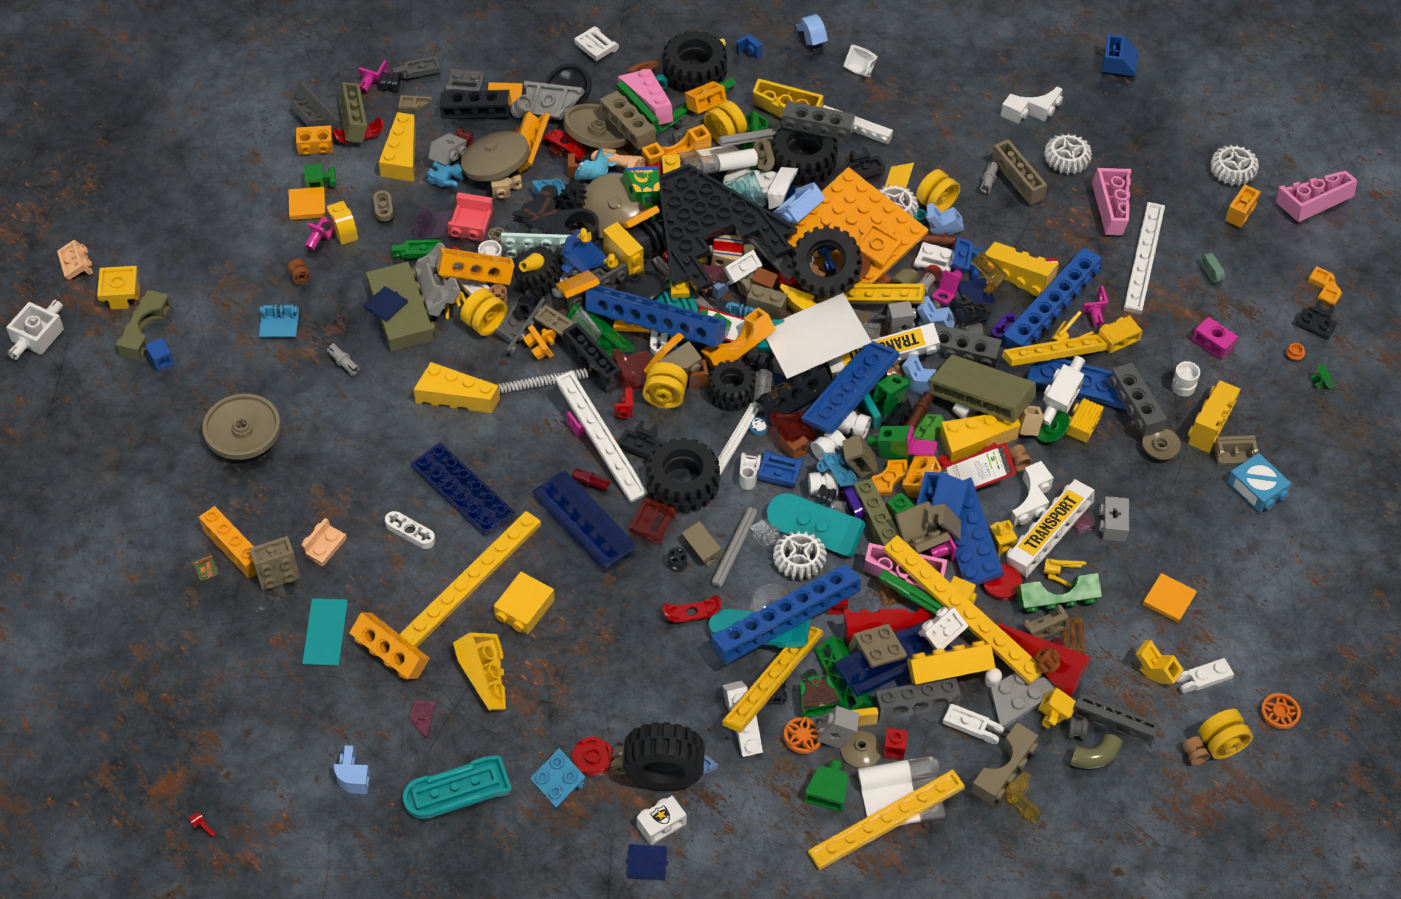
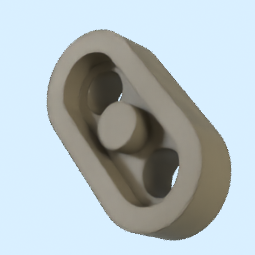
M760 138L753 147L758 156L757 166L763 171H770L775 164L771 144L768 140Z
M384 190L378 191L373 196L376 218L379 221H389L394 215L391 194Z

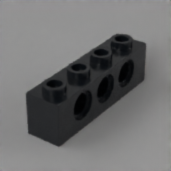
M509 90L441 92L439 108L442 119L510 117L511 96Z
M578 322L562 331L563 345L606 392L622 383V369Z
M820 364L792 376L785 383L778 384L774 390L762 394L759 399L755 400V403L762 417L771 425L822 394L832 381L826 368ZM812 379L810 385L807 386L808 381Z

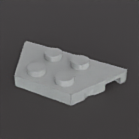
M524 81L527 92L526 96L533 102V107L529 112L536 117H540L547 112L550 114L549 119L561 120L565 116L566 111L573 107L585 92L580 87Z
M1015 672L992 686L990 693L994 701V710L999 724L1006 728L1038 708L1045 693L1056 688L1052 681L1040 676L1029 685Z

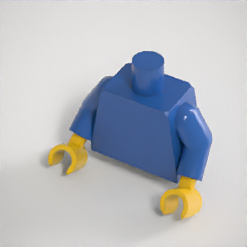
M585 228L577 229L573 235L568 236L561 251L568 259L561 266L567 274L575 267L580 272L607 265L610 268H615L618 266V260L615 259L614 254H609L606 258V255L590 241L591 232L587 233Z

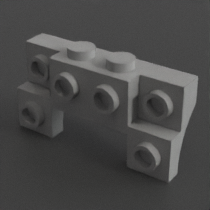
M437 243L435 248L426 256L418 259L414 266L428 314L439 316L441 311L445 309L446 303L453 304L456 297L460 294V287L456 278L449 277L447 281L446 278L438 275L436 267L440 248H445L443 243Z

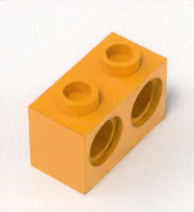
M714 81L685 92L687 108L697 114L714 108L727 100L724 86Z
M331 125L296 128L298 155L333 153Z
M1244 184L1230 204L1225 221L1241 228L1255 209L1260 191Z
M914 456L912 463L909 465L906 478L903 480V488L909 498H918L925 472H941L936 456Z

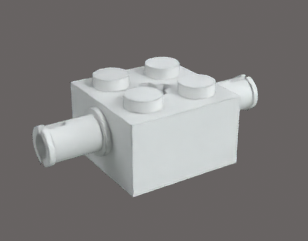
M53 300L47 309L28 302L6 328L11 341L16 343L8 351L10 357H15V360H17L26 349L40 355L45 352L64 330L60 316L57 314L63 308L59 301Z
M1074 356L1070 366L1064 364L1061 370H1056L1052 385L1049 384L1044 393L1045 411L1042 423L1050 425L1054 416L1059 411L1068 413L1083 384L1084 374L1080 372L1085 363L1083 358Z

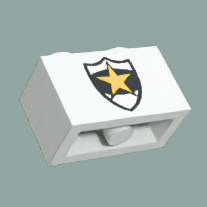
M670 796L667 799L663 798L658 801L654 807L642 810L637 816V827L651 846L685 826L687 815L675 798Z

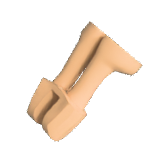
M602 148L604 156L608 153L613 154L608 157L609 163L616 161L615 165L624 168L645 167L644 157L618 155L616 150ZM596 150L595 152L592 153V155H591V160H592V161L594 160V158H595V156H596L598 150Z

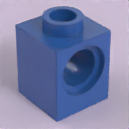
M163 338L145 345L148 357L157 371L174 365L172 353Z

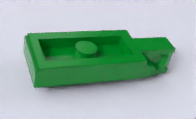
M405 240V243L401 245H392V257L404 259L422 258L429 254L437 243H442V240Z

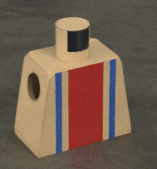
M738 235L714 236L713 245H708L711 249V254L707 255L711 256L712 267L723 269L742 257L743 241Z

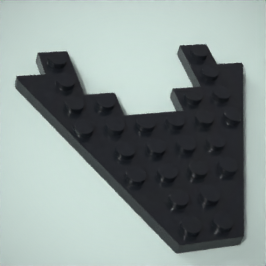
M691 164L684 165L659 176V195L672 286L688 280L697 293L712 287V279L698 261V259L711 254V249L704 240L731 229L735 230L742 241L758 234L776 259L792 252V247L786 238L797 234L795 226Z

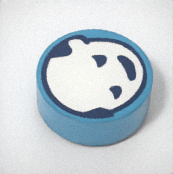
M755 417L750 423L749 430L755 436H763L768 432L769 424L765 418Z

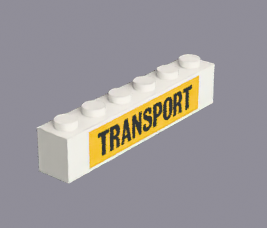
M934 323L872 340L899 351L900 357L894 364L907 359L910 354H917L919 357V355L925 353L933 354L940 349V341ZM862 347L827 361L832 380L840 374Z
M1076 479L1070 485H1066L1063 493L1053 500L1050 508L1044 510L1040 519L1032 523L1025 536L1022 535L1019 538L1017 545L1008 550L1006 554L1007 565L1014 567L1021 576L1027 578L1094 502V489Z

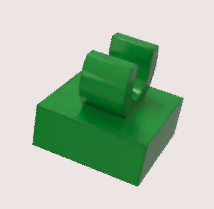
M1324 364L1318 366L1317 368L1320 373H1315L1311 376L1314 381L1321 379L1315 384L1316 387L1321 389L1325 384L1329 390L1336 387Z

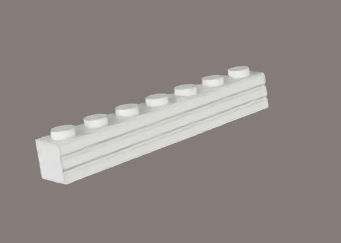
M826 105L823 106V108L837 110ZM855 116L853 132L885 144L890 142L893 134L892 129Z

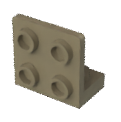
M927 501L895 514L902 540L917 553L950 540L948 532L937 529L934 519L933 525L928 522V511L926 509L931 505Z
M288 536L249 548L263 591L300 579L295 555Z
M889 624L854 633L848 646L851 654L863 653L871 668L905 659L907 656Z

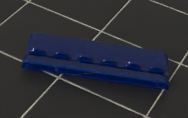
M441 442L411 462L414 471L482 535L486 536L498 525L515 514V511Z
M566 471L560 472L548 482L532 491L603 568H606L635 548L633 540Z
M926 621L895 634L907 654L905 659L871 668L862 651L859 650L838 660L834 667L857 697L910 673L907 659L913 658L912 654L924 652L927 655L932 654V650H935L925 636L918 634L922 629L921 626ZM949 644L944 648V650L952 649Z

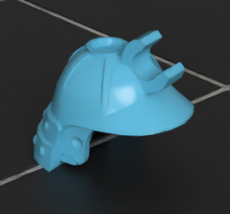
M600 147L593 161L585 160L580 163L579 168L577 167L574 179L577 181L595 180L606 175L608 167L616 164V161L613 163L608 162V157L613 154L608 153L604 156L602 147Z

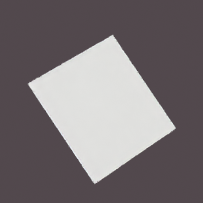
M844 293L784 318V323L774 326L776 330L766 338L787 379L872 342Z

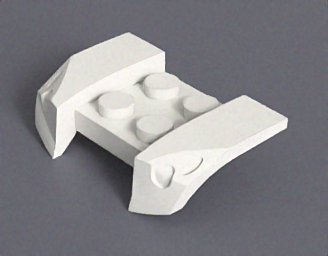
M749 167L728 170L723 184L738 178L745 197L768 198L769 209H772L784 203L787 191L798 172V168L781 167L778 173L773 171H752Z

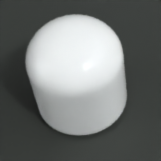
M997 668L987 670L985 675L986 685L992 687L998 684L1002 679L1001 671Z

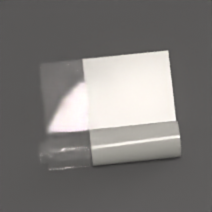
M734 145L677 153V155H680V160L686 165L691 164L706 174L756 166L758 162L755 149L739 150Z
M931 755L859 768L858 777L867 817L937 778L936 772L940 771L938 759H934ZM943 802L938 803L901 825L946 817Z

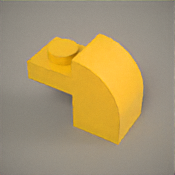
M341 201L327 206V211L334 223L335 233L341 245L358 240L353 216L345 202Z
M1145 640L1135 654L1142 664L1140 671L1157 683L1174 684L1184 670L1174 655H1161L1152 640Z

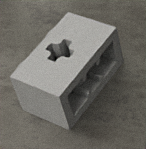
M448 133L431 142L428 158L448 165L462 157L467 149V140Z
M910 301L888 304L885 327L888 335L915 328L916 310L912 308Z
M1105 496L1104 504H1100L1099 515L1102 516L1099 524L1102 540L1126 542L1129 533V498Z
M836 706L831 712L827 713L822 721L818 722L816 732L818 733L817 741L840 749L857 732L859 713Z

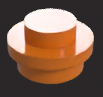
M1292 343L1287 347L1286 355L1292 360H1301L1305 355L1304 347L1299 343Z

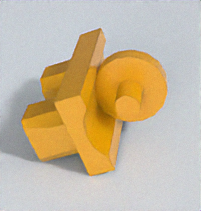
M533 325L529 326L528 329L531 332L523 337V339L530 348L539 343L538 346L531 350L538 360L546 355L552 358L554 354L547 344L553 345L555 343L556 333L553 330H546L544 328L541 330L542 335H540Z

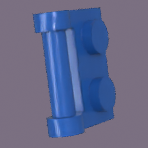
M766 450L757 479L795 488L803 465V459L773 454L772 451Z

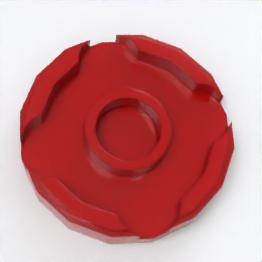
M1001 564L1004 576L983 583L982 587L991 598L1006 601L1017 596L1016 586L1022 584V578L1014 567Z
M586 737L581 739L573 748L572 762L585 776L597 777L605 774L610 769L611 762L613 761V750L611 745L607 741L602 740V738Z

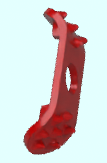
M377 117L367 125L364 140L376 137L381 133L383 129L382 118ZM335 128L333 130L334 137L344 144L353 143L345 140L344 129L338 130Z
M558 129L550 130L548 135L545 134L542 139L543 142H552L570 152V154H575V159L578 162L581 157L588 153L583 143ZM568 139L570 140V142L567 144H563L560 142V140Z
M713 595L710 599H705L702 602L677 606L676 604L669 605L664 603L662 610L667 619L676 623L710 618L720 610L721 598L718 595ZM694 608L698 612L695 615H688L686 611Z

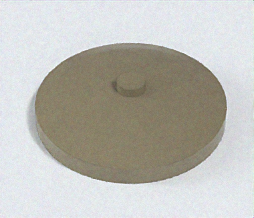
M598 104L575 105L565 113L563 121L565 130L571 137L585 145L595 148L614 149L622 147L629 142L601 112V106Z
M502 131L492 133L475 141L466 149L461 158V166L465 175L470 179L476 181L496 180L513 173L525 163L530 153L529 144L526 138L517 132Z
M620 173L606 174L598 177L585 188L587 190L585 194L587 199L584 200L586 204L582 208L589 209L597 215L600 228L599 239L602 241L605 228L616 222L620 223L647 209L643 207L642 201L633 202L630 199L621 178L623 174ZM583 222L588 232L594 228L591 224Z
M243 393L228 396L215 403L204 417L202 430L205 441L213 452L224 458L242 460L256 457L267 451L279 436L281 422L276 407L269 400L259 395Z

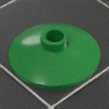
M1059 411L1054 416L1050 425L1042 423L1039 434L1036 437L1041 442L1047 443L1061 438L1070 426V418L1067 413Z

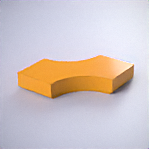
M907 459L888 460L886 469L882 473L871 477L880 496L892 495L894 485L906 478L909 471Z

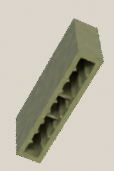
M409 262L366 272L368 286L390 351L433 341V333L436 332L433 322L429 321L431 315L428 314L427 308L424 307L426 305L424 295L419 293L421 292L419 281L415 282L417 278L415 269L410 267Z
M952 354L930 379V394L1015 423L1036 397V382Z

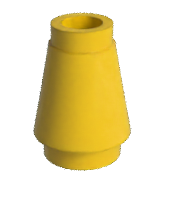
M532 253L519 263V268L522 272L536 271L543 266L545 260L541 254Z

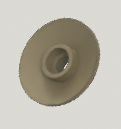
M1165 428L1164 431L1143 436L1142 445L1144 450L1156 459H1171L1180 451V439L1169 429Z
M857 731L840 747V753L848 765L859 769L874 766L881 758L882 746L873 734L866 731ZM858 745H864L865 747L860 748Z

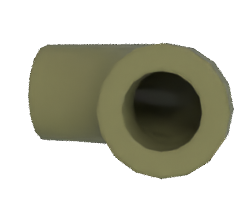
M906 268L899 271L891 279L890 283L917 284L920 282V276L914 269Z
M1105 734L1096 747L1084 748L1077 745L1070 765L1084 769L1103 767L1115 759L1121 749L1122 740L1113 734Z

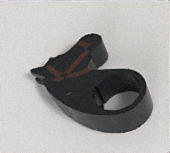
M553 185L542 187L534 200L523 203L521 210L512 212V215L515 216L513 221L523 223L534 234L573 235L574 233L569 228L575 223L586 222L594 226L590 231V241L595 244L600 236L599 219L593 211L585 208L556 210V206L559 203L558 189Z

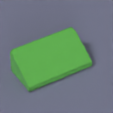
M926 414L914 431L915 440L936 441L940 435L941 424L944 422L942 415Z

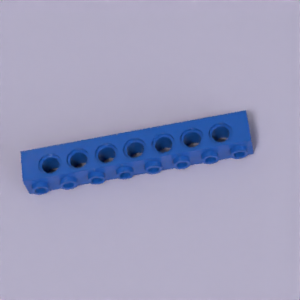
M1084 247L1003 334L1001 346L1005 349L1029 346L1032 345L1034 340L1037 341L1042 331L1050 327L1054 318L1057 319L1062 313L1063 308H1067L1071 304L1074 296L1077 297L1081 293L1084 285L1087 286L1091 282L1092 277L1098 275L1102 268L1100 265L1102 257Z
M601 285L586 290L585 310L592 312L594 315H604L609 319L622 320L626 324H636L644 329L650 328L657 330L659 333H668L673 336L680 332L684 338L689 339L691 342H700L708 347H717L725 340L726 320Z
M847 563L836 567L833 571L818 577L811 583L801 586L798 590L786 594L774 603H770L761 610L751 613L748 617L734 622L724 630L716 632L711 636L712 649L727 665L860 592L861 578Z

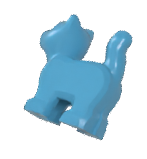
M434 161L433 167H436L435 170L430 168L427 173L428 183L436 184L439 187L453 186L456 188L458 183L450 180L452 176L464 181V171L460 164L450 166Z

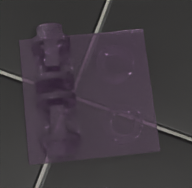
M423 206L412 228V235L414 236L412 240L442 238L453 210L431 213L428 206Z

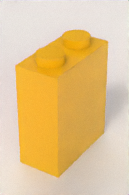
M618 222L603 230V253L606 257L609 254H614L615 259L618 260V266L626 263L628 276L644 271L643 247Z
M520 572L493 606L494 616L498 621L507 623L516 631L524 632L528 635L555 601L554 589Z

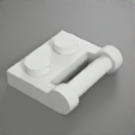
M596 26L574 38V44L595 61L611 52H616L619 48V44L608 39Z
M923 242L916 257L914 268H924L943 273L944 270L951 272L950 263L953 250Z

